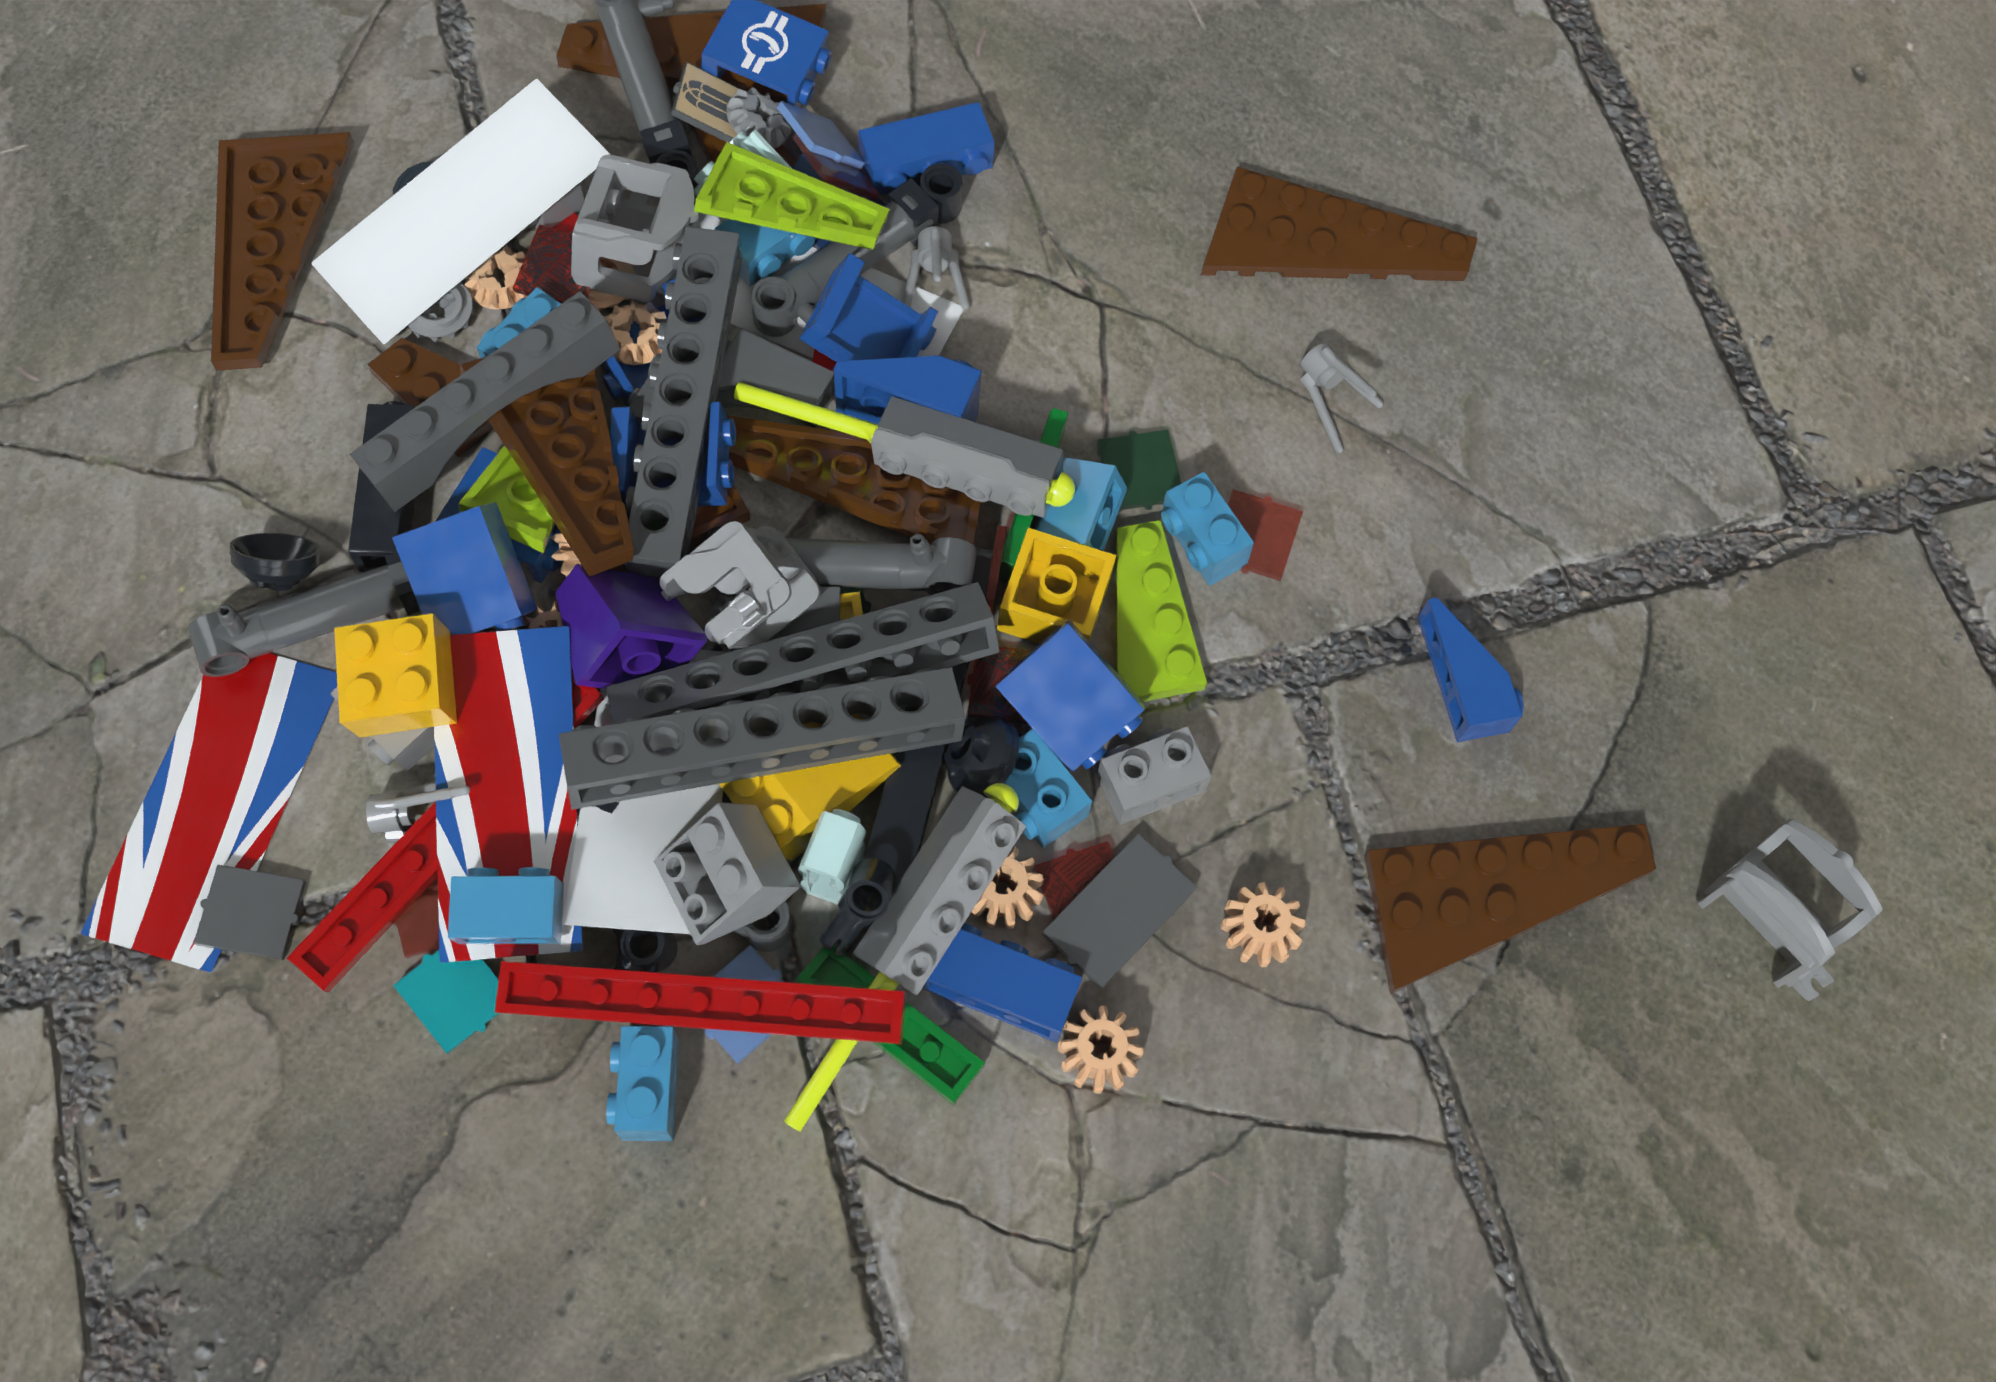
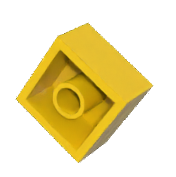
M1028 528L1000 605L997 631L1040 644L1066 620L1070 619L1090 641L1108 589L1117 555Z
M433 613L334 628L340 724L360 738L457 724L450 630Z

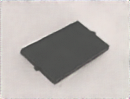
M1137 834L1042 932V935L1068 958L1067 964L1070 966L1076 965L1102 989L1197 889V886L1172 864L1171 856H1163L1141 835Z

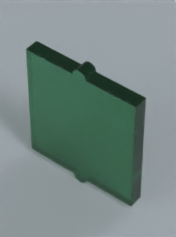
M1168 430L1140 434L1130 431L1126 436L1097 440L1101 463L1115 465L1128 488L1119 511L1140 507L1151 510L1154 505L1164 504L1167 491L1182 484Z

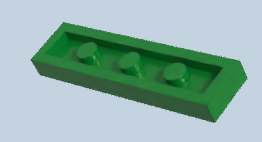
M833 945L830 951L823 946L796 979L797 983L868 989L875 977L847 955L839 956L834 954L836 947ZM908 1002L905 1005L902 1044L872 1042L952 1106L958 1102L985 1067L983 1060Z

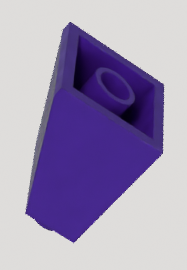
M576 564L556 591L562 624L569 627L571 665L575 683L579 686L606 689V687L689 664L707 642L706 635L676 597L666 601L661 594L663 589L659 585L660 578L611 569L589 576L581 564Z

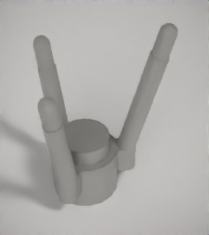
M932 226L925 228L918 235V249L911 252V267L902 303L908 307L911 306L921 266L926 271L933 273V280L935 282H940L942 271L950 267L961 307L967 310L970 304L959 267L958 252L952 249V236L950 232L942 227Z
M1322 343L1310 350L1303 358L1301 367L1306 374L1300 379V382L1309 391L1335 452L1342 453L1344 450L1318 386L1331 389L1344 379L1376 408H1381L1383 401L1376 396V390L1346 365L1329 344Z
M435 782L404 790H393L383 794L369 795L366 802V818L371 833H385L387 843L397 842L406 833L405 827L414 824L415 805L468 795L470 788L464 785L436 790Z

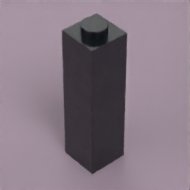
M389 401L384 404H368L362 445L414 409V405H407L398 401ZM360 467L348 553L359 572H365L387 565L385 556L398 552L392 537L411 531L415 498L394 512Z

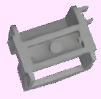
M603 155L599 160L572 233L571 275L573 280L581 287L585 286L588 289L642 302H650L654 299L657 289L668 281L675 272L673 269L675 244L683 243L685 227L699 219V213L694 212V188L688 172L685 169L661 163L648 164L615 155ZM625 190L632 191L629 200L625 199ZM650 196L661 197L658 207L647 205ZM654 250H657L649 277L606 268L601 265V257L633 265H644L651 261Z
M736 521L722 526L689 555L684 556L660 577L659 584L663 589L661 594L666 601L688 593H704L714 586L725 594H738L742 592L728 603V607L709 621L704 629V633L710 641L726 644L729 649L746 648L769 641L813 606L821 595L820 586L816 578L780 531L772 526L749 528L743 523Z
M1789 819L1740 858L1703 891L1706 896L1697 903L1701 909H1704L1721 895H1724L1790 964L1772 983L1777 988L1785 984L1789 988L1792 986L1807 1001L1819 996V993L1812 987L1811 979L1817 980L1822 987H1826L1834 982L1831 974L1822 966L1835 954L1834 948L1853 937L1883 911L1872 888L1853 865L1852 857L1848 853L1838 850L1817 832L1795 819ZM1788 839L1858 911L1829 930L1774 874L1762 859Z

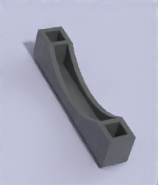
M579 291L350 453V456L394 512H396L431 487L457 448L496 412L516 399L543 386L565 379L584 377L620 351V348L607 320Z

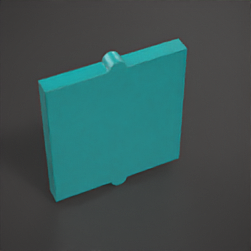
M438 950L432 956L425 954L422 957L423 962L393 986L445 1053L449 1054L477 1031L480 1033L487 1030L486 1024L500 1014L495 1012L499 979L483 959L441 963Z

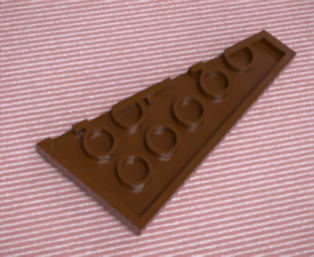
M826 3L774 7L823 28L826 17ZM725 11L644 18L668 87L674 88L676 83L680 81L686 62L702 69V52ZM601 21L567 24L556 55L558 66L620 78ZM727 69L721 80L746 92L753 87L762 96L769 93L770 100L774 103H780L781 101L787 103L786 94Z
M350 132L219 140L211 362L216 371L263 367L353 147L354 141Z
M1236 167L1202 267L1201 275L1215 276L1217 271H1238V276H1254L1255 272H1278L1282 277L1348 279L1349 274H1370V279H1386L1388 275H1410L1414 280L1464 281L1469 272L1478 238Z
M486 357L460 364V375ZM595 369L584 377L565 379L536 389L516 399L488 419L589 576L633 560L634 546L625 505L622 503L619 490V477L616 465L613 462L612 445L601 393L598 391Z
M727 415L728 419L733 418L736 426L735 446H729V460L732 461L733 466L909 538L915 534H921L928 541L929 545L936 539L947 537L959 538L974 545L981 502L971 499L964 492L948 487H932L922 479L904 473L895 475L886 472L879 465L874 464L872 446L868 440L840 431Z
M1646 824L1368 850L1364 857L1390 995L1418 980L1441 972L1470 956L1473 957L1527 932L1556 916L1568 913L1599 896L1602 897L1650 875L1656 870V865Z

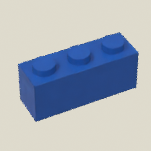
M979 102L858 130L859 156L865 162L862 167L870 189L877 196L889 194L911 178L920 185L922 172L934 164L944 163L951 165L961 175H974L983 170L993 168L994 139Z
M964 923L922 989L1058 1043L1082 977L1074 974L1075 969L1063 961L1048 958L1046 962L1028 956L1029 951L1015 942L1002 940L998 944L983 938V933L976 927Z

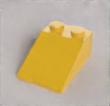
M859 713L851 715L855 719L864 720ZM813 721L803 724L808 728L822 726V724ZM885 754L772 775L757 776L720 783L719 785L734 804L758 806L786 859L794 861L806 850L822 812L832 813L834 809L849 812L901 767V764L892 754Z

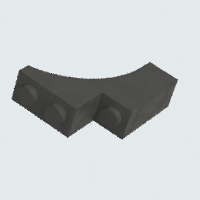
M741 328L732 342L727 341L716 401L720 402L723 408L747 407L768 410L736 400L734 398V391L739 382L823 408H828L835 396L834 372ZM658 353L653 358L648 370V378L641 389H634L626 404V407L631 408L640 424H642L644 404L652 403L654 390L650 389L651 366L653 362H660L661 353ZM685 356L679 362L689 363L697 357ZM678 396L671 403L682 404L690 398ZM791 417L813 428L817 426V424Z

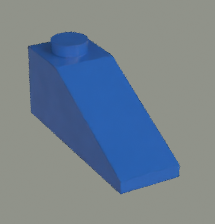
M1438 598L1428 599L1417 619L1456 741L1463 742L1510 733L1523 716L1524 703L1520 691L1513 687L1509 673Z

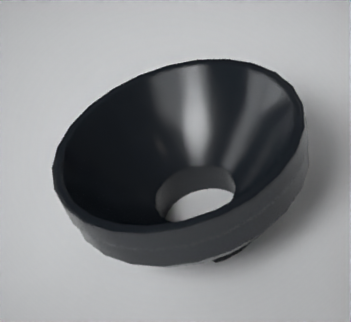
M255 533L233 539L230 542L229 554L231 555L232 565L244 577L250 580L252 586L282 591L292 589L293 585L299 584L300 580L308 577L318 567L320 546L316 542L301 536L283 533Z
M995 716L982 717L964 726L962 741L949 743L948 749L944 754L948 779L952 789L958 793L963 786L989 798L983 793L987 787L996 783L1005 784L1014 769L1019 753V736L1016 728L1006 720Z

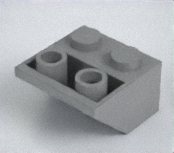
M717 803L654 860L696 945H703L768 916L801 887L757 805Z

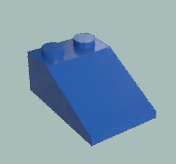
M942 356L837 361L834 367L836 412L879 424L891 396L976 422L979 411L982 371L975 369L963 360H950Z

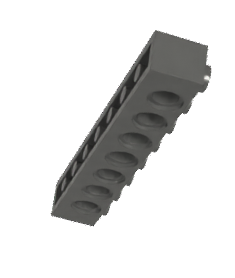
M686 226L683 243H676L674 247L673 269L677 270L675 283L668 282L666 288L665 307L669 309L668 321L660 322L657 338L658 349H662L660 362H653L650 371V389L654 390L652 403H645L642 412V430H646L644 445L637 444L634 453V471L638 472L636 487L629 486L626 495L625 509L626 514H630L629 528L634 546L633 560L625 563L628 572L660 578L684 556L689 555L709 444L711 402L717 401L743 257L739 233ZM702 277L711 278L703 283L695 282V280ZM691 317H703L699 322L687 321ZM685 356L697 357L689 363L679 362ZM678 396L690 398L682 404L671 403ZM670 437L682 438V441L676 445L668 446L662 444ZM663 478L675 480L672 485L666 488L654 486L657 481ZM655 520L668 522L664 528L657 531L646 529Z
M979 582L611 685L606 687L613 724H618L631 717H645L648 719L666 716L685 708L701 710L719 707L732 700L749 702L766 699L780 692L796 694L818 690L820 687L828 684L844 686L862 683L875 676H888L891 678L913 674L923 668L939 670L1000 652L993 615ZM668 746L658 748L655 751L668 748Z
M952 667L939 670L923 668L909 675L891 678L888 676H875L862 683L844 686L828 684L820 687L818 690L796 694L780 692L761 700L749 702L732 700L719 707L701 710L685 708L666 716L648 719L645 717H631L618 724L600 727L583 725L574 728L570 732L559 733L568 794L571 809L573 810L757 776L772 775L962 741L966 717ZM904 705H910L917 708L918 710L905 711L899 707ZM862 713L868 715L870 718L859 720L853 718L851 715ZM813 721L822 724V726L808 728L803 724ZM759 730H769L773 732L772 735L765 737L758 736L754 733ZM712 738H719L724 740V742L719 745H709L705 743V741ZM665 746L675 749L667 754L655 752L658 748ZM613 755L625 757L619 762L605 761L606 758Z

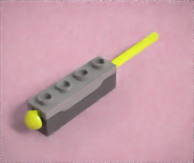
M742 382L737 384L734 391V398L736 400L868 440L872 446L874 464L879 465L886 472L895 475L902 473L922 479L926 484L935 488L948 487L958 490L979 502L989 500L1005 505L1011 511L1020 515L1029 516L1033 514L1045 518L1050 505L1054 507L1064 506L1073 499L1075 494L1073 479L1063 472V449L891 396L879 424Z
M1003 783L992 784L983 792L989 798L963 786L960 788L893 891L886 913L881 918L874 920L853 952L855 956L879 971L868 989L895 991L899 984L915 995L919 994L1026 828L1025 824L1011 814V812L1016 813L1019 806L1018 795L1012 787ZM839 1039L834 1041L784 1119L785 1123L801 1132L858 1041Z

